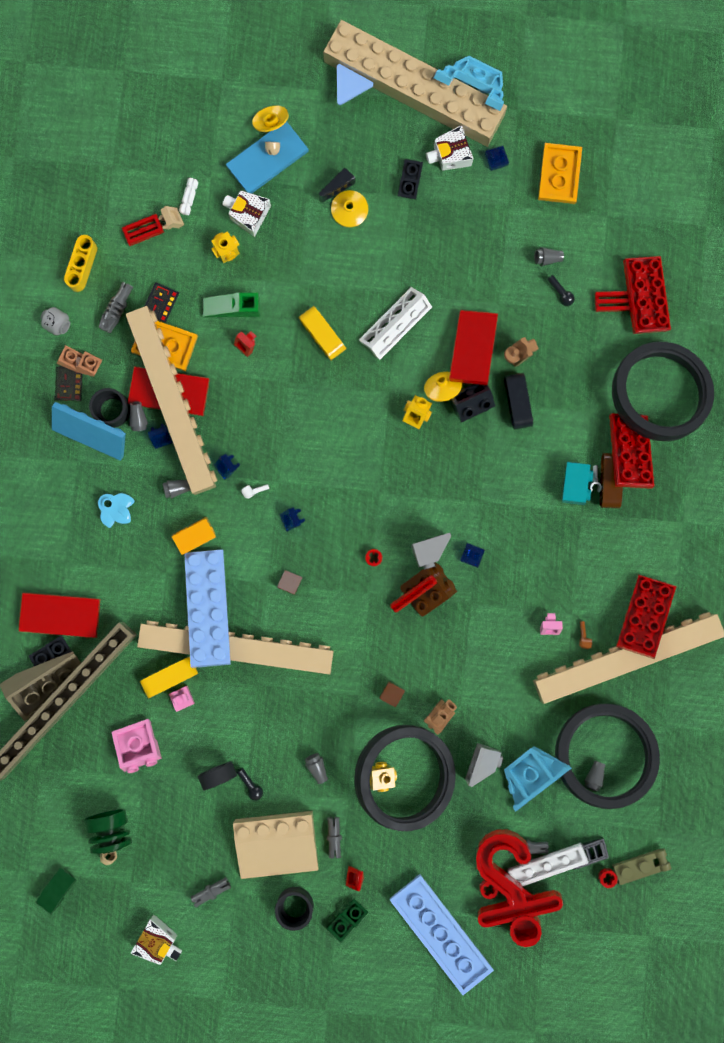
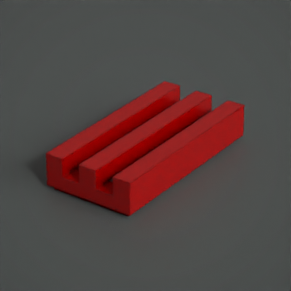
M157 214L122 227L129 246L164 233ZM156 221V223L152 225L140 228L139 230L128 234V231L133 230L150 222Z
M627 291L595 292V312L630 311V306L599 307V304L629 303V299H599V297H628Z

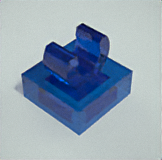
M504 146L485 152L490 171L509 165Z
M161 424V428L158 429L151 427V431L148 432L155 449L173 443L171 435L164 424Z
M224 454L214 464L224 480L231 477L240 466L239 463L233 465L231 462L234 455L227 456Z
M293 507L280 514L287 532L299 527L305 521V518L300 520L297 516L301 509L295 510Z
M466 543L460 561L478 568L485 550Z

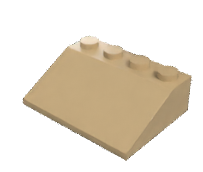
M313 811L235 819L233 829L241 879L319 870Z

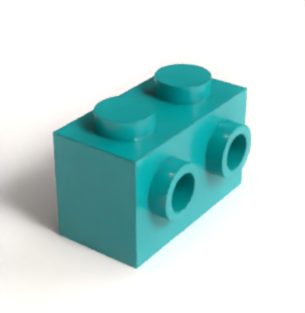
M567 462L562 503L585 505L586 500L590 501L591 489H588V482L593 480V470H590L589 464Z

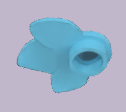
M119 493L115 496L111 494L102 495L98 500L102 523L108 528L115 521L122 524L130 523L131 516L127 508L135 502L134 499L124 493ZM106 500H110L112 502L110 507H106L104 505V502Z

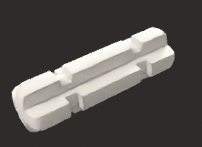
M189 178L187 181V187L182 198L183 204L180 205L179 212L183 215L190 214V206L193 204L196 193L195 189L198 186V181L193 178Z

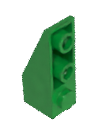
M233 293L203 298V317H260L259 293Z

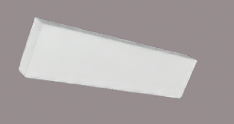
M578 843L530 860L527 864L508 868L507 871L522 886L588 864L589 861L582 844Z

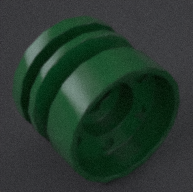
M126 809L106 811L84 819L86 832L96 833V836L88 840L89 844H95L90 847L91 854L115 852L132 843L131 837H124L130 834V830L120 829L121 826L128 823Z

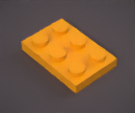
M551 143L544 144L538 200L576 204L582 147Z
M159 321L155 322L157 329L161 328L165 338L162 339L163 345L167 346L170 351L171 357H168L170 364L174 363L177 369L186 371L198 335ZM134 341L131 353L141 356L136 341Z

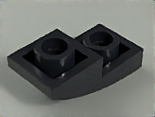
M409 159L404 160L398 197L416 200L423 162Z
M61 635L43 648L30 654L29 658L33 665L37 666L72 651Z

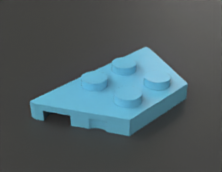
M535 746L530 748L504 769L506 779L509 782V792L513 795L515 803L513 808L515 812L572 768Z

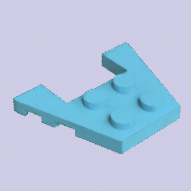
M471 56L456 61L454 66H446L443 71L440 69L436 71L434 79L448 86L454 78H457L462 83L471 85L482 93H488L489 96L485 104L501 111L504 101H502L503 76L501 71Z

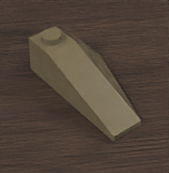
M70 652L16 673L2 682L0 688L7 701L20 717L26 721L33 716L81 662L74 652Z

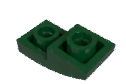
M60 867L36 903L52 915L64 900L65 894L76 882V879Z
M353 899L327 926L326 930L341 943L354 927L356 928L363 920L368 911Z

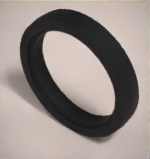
M651 342L634 349L619 364L612 381V399L622 421L635 433L655 441H674L691 434L706 420L714 402V385L705 364L689 349L671 342ZM649 357H665L685 367L694 378L699 394L698 406L693 417L684 424L672 427L655 425L642 418L632 407L627 395L626 382L633 365Z
M596 704L585 707L570 717L562 727L556 741L555 758L570 766L569 745L578 727L590 718L610 716L624 721L638 734L645 752L643 773L632 789L614 797H604L590 792L576 779L572 769L560 778L566 788L576 798L590 806L601 809H618L629 806L641 799L651 789L658 775L660 753L656 737L649 725L638 714L625 707L614 704Z
M397 725L376 734L363 748L358 758L354 775L356 795L364 811L379 825L396 831L418 830L435 821L448 806L454 792L456 780L455 764L445 743L429 730L414 725ZM403 738L420 739L432 749L438 760L440 778L437 791L430 803L414 815L408 817L387 815L377 806L371 793L370 774L375 759L386 746L396 740Z

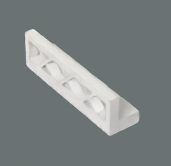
M411 287L359 341L369 348L374 356L380 360L432 306L424 294ZM412 295H415V297L413 298V300L408 301V299H409ZM402 309L399 314L394 315L397 310ZM385 323H388L386 327L381 328ZM372 336H375V338L369 343L368 340Z

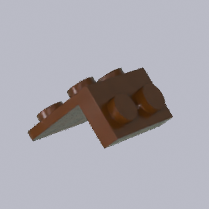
M436 562L434 563L435 567L421 570L400 586L401 591L405 594L430 575L435 577L437 584L411 602L415 610L422 617L457 592L454 583L447 578L442 567Z

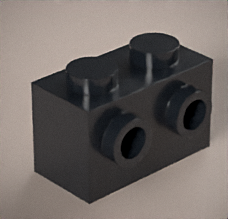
M472 384L462 389L457 396L450 399L454 413L461 423L496 407L488 385Z

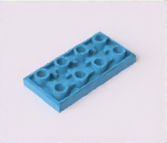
M286 121L284 125L267 133L228 162L226 166L247 193L252 194L309 152V150ZM265 142H280L279 153L275 156L267 154Z
M57 402L53 404V431L121 461L124 456L126 433L119 428L106 425L101 420L88 417L83 412H77L65 404L61 405Z

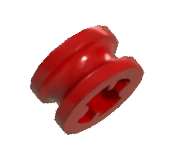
M377 549L369 550L365 557L367 564L370 566H378L383 558L381 552ZM370 553H373V555L377 553L379 555L377 563L369 561Z
M605 868L599 872L598 879L604 887L612 888L617 884V875L611 869ZM606 874L613 876V878H610L609 883L605 880L603 881L606 878Z
M486 880L482 881L479 887L482 896L486 899H493L497 895L498 890L491 886L493 892L485 893L484 887H489L491 884Z

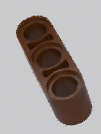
M603 453L600 484L602 486L599 497L600 508L620 509L623 487H615L612 453Z

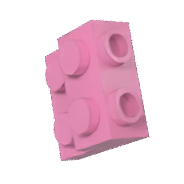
M149 719L112 732L119 766L124 772H137L140 766L145 764L147 767L157 764V760L162 759Z

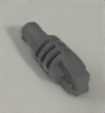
M122 282L116 296L111 297V301L108 303L99 324V328L102 331L111 333L119 322L124 309L127 307L126 300L133 290L131 285Z

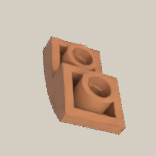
M65 346L57 364L81 374L95 376L102 360L86 351L82 354Z

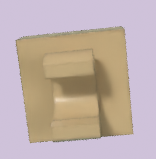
M165 206L161 209L162 215L159 216V220L166 222V225L162 227L163 229L180 228L184 225L177 208Z

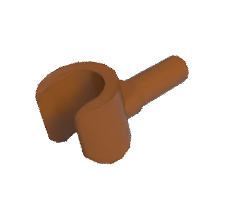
M582 621L580 622L581 638L579 646L589 649L592 646V639L586 638L585 622Z

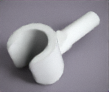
M593 466V480L588 486L591 492L594 484H597L598 492L602 489L601 484L598 482V466Z
M267 484L252 490L250 485H248L241 492L245 498L249 499L258 492L269 489V486Z

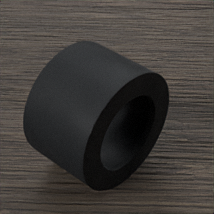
M101 389L90 400L89 410L95 420H101L106 425L115 428L123 425L129 418L130 405L128 400L115 389ZM117 399L123 405L122 412L118 418L109 421L103 417L101 407L105 401Z
M301 887L285 889L278 897L275 907V916L278 923L290 931H297L306 927L313 914L314 903L311 895ZM288 896H300L306 901L307 908L303 915L291 917L285 912L284 901Z

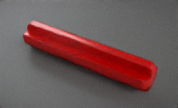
M430 575L394 601L390 607L394 612L400 611L436 585L437 580L433 575Z

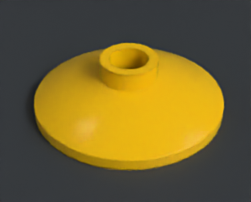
M270 106L259 111L254 116L252 124L257 131H273L286 123L289 114L285 107Z
M353 190L343 191L332 201L331 213L339 225L349 228L356 227L366 219L368 203L359 192ZM352 204L353 208L347 209L346 206Z
M439 372L426 381L424 391L426 396L433 401H448L459 394L462 383L451 382L449 380L450 372Z

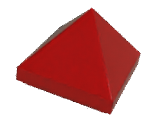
M348 866L346 886L360 891L364 881L363 871Z

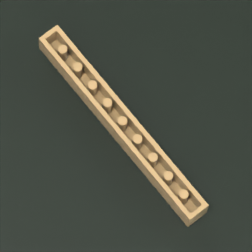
M148 306L126 313L192 494L196 495L215 488V482L218 481L214 470L210 471L208 465L211 463L208 453H204L201 447L204 446L203 439L195 431V428L198 427L195 418L189 415L188 410H191L188 400H184L182 396L184 389L181 382L176 380L175 375L178 373L174 363L170 364L168 357H171L168 347L163 345L162 339L165 338L161 328L157 329L155 324L158 319L154 310L151 311Z
M706 612L699 615L700 619L694 621L687 619L681 622V626L674 627L672 625L664 628L655 659L615 646L610 648V652L606 654L599 652L591 655L592 659L584 661V659L574 661L571 667L566 668V665L556 668L552 674L548 675V672L539 674L533 682L540 701L543 704L720 639L724 637V630L718 614Z
M148 620L147 624H141L137 647L190 655L188 626H185V629H179L177 624L166 623V627L158 626L159 622ZM229 632L230 660L331 674L334 650H330V646L319 645L318 648H313L311 643L300 642L299 645H292L290 640L281 639L280 643L273 642V638L261 637V640L254 639V635L242 634V637L234 636L235 633Z

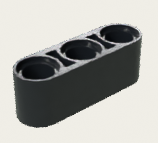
M519 373L504 376L513 429L533 427V416L525 374Z

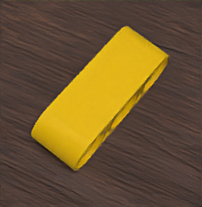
M81 235L77 238L64 276L65 283L74 292H80L85 288L97 252V245L88 235ZM91 243L89 248L83 249L84 244ZM85 260L83 266L77 267L79 261ZM74 278H79L78 283L71 284Z
M315 306L298 317L330 360H333L346 350L342 341Z
M189 656L141 680L140 683L149 699L197 675L198 671L196 668H191Z

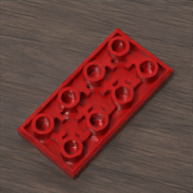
M661 256L624 259L623 264L633 334L670 331L671 325Z
M460 310L449 377L451 382L488 385L498 313Z
M134 367L128 404L141 402L142 407L161 410L146 368ZM178 373L175 377L177 382H181L184 389L182 396L184 400H188L191 410H188L189 414L204 417L210 379Z
M611 413L609 420L615 487L652 489L654 487L650 439L631 430L622 421L618 413ZM640 415L642 418L648 421L647 415Z
M638 575L616 647L655 659L677 586Z
M22 593L19 632L97 638L101 599Z

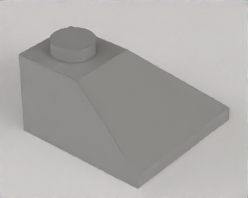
M450 533L412 544L411 548L418 567L423 566L424 570L435 567L434 563L439 561L451 538Z
M477 743L465 778L468 786L473 787L494 773L497 767L500 768L503 756H501L499 750Z

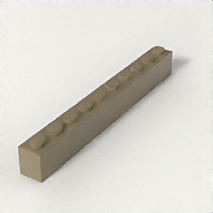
M119 622L0 750V781L10 774L134 640L137 634L127 624Z

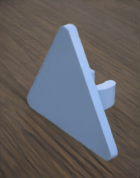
M341 64L337 65L338 105L346 103L373 87L372 81Z

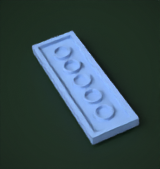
M223 550L185 553L191 668L231 665Z
M421 874L390 897L391 903L462 995L494 971Z

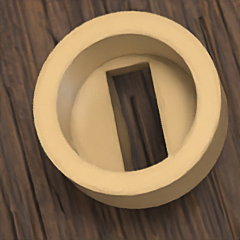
M265 142L267 154L277 155L280 151V142Z
M116 851L100 854V861L104 865H110L117 859ZM107 854L111 855L108 860L105 858Z

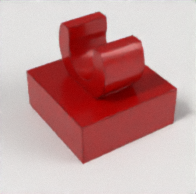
M241 331L236 335L234 345L248 357L253 352L255 346L254 339L257 336L252 331L247 335Z

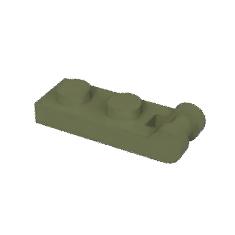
M664 848L657 849L613 864L612 866L617 875L619 885L670 870L671 865L670 862H667L666 850ZM658 858L659 864L654 865L653 859Z

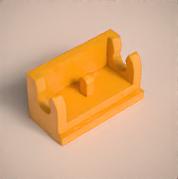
M205 517L174 533L172 538L181 555L216 538V535L208 518Z

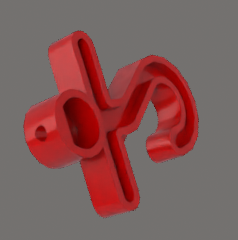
M508 829L494 830L486 834L479 842L476 851L477 869L484 880L506 896L507 901L481 907L478 911V923L486 928L510 922V936L512 940L519 946L531 947L540 940L542 935L541 921L538 915L560 910L563 906L562 895L557 890L532 895L523 888L520 882L495 864L492 857L499 850L510 851L520 864H527L530 861L531 852L526 840L518 833Z

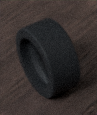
M232 761L201 773L198 775V779L204 791L235 778L237 773Z

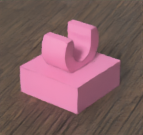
M547 613L546 621H543L540 626V635H560L563 629L562 621H556L555 613Z
M188 686L169 694L176 712L195 704Z

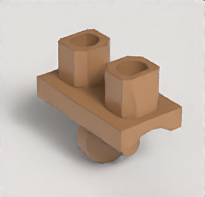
M526 337L521 338L505 350L504 357L514 367L519 366L531 357L533 352L538 350L535 339L527 341Z
M441 699L425 718L424 722L428 724L430 729L433 728L438 735L455 714L454 711L457 706L449 699L446 702Z

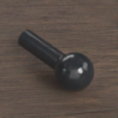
M553 274L547 278L560 295L561 304L571 306L575 301L574 294L566 291Z
M243 767L238 769L236 772L248 788L249 798L254 801L260 800L263 796V789L252 782Z

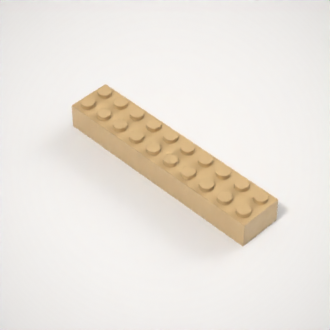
M343 20L340 21L323 52L324 62L336 69L338 64L345 66L372 81L373 88L452 129L462 126L465 136L486 147L489 146L505 116L507 105L503 104L501 111L485 104L488 95L455 78L449 86L434 79L437 69Z

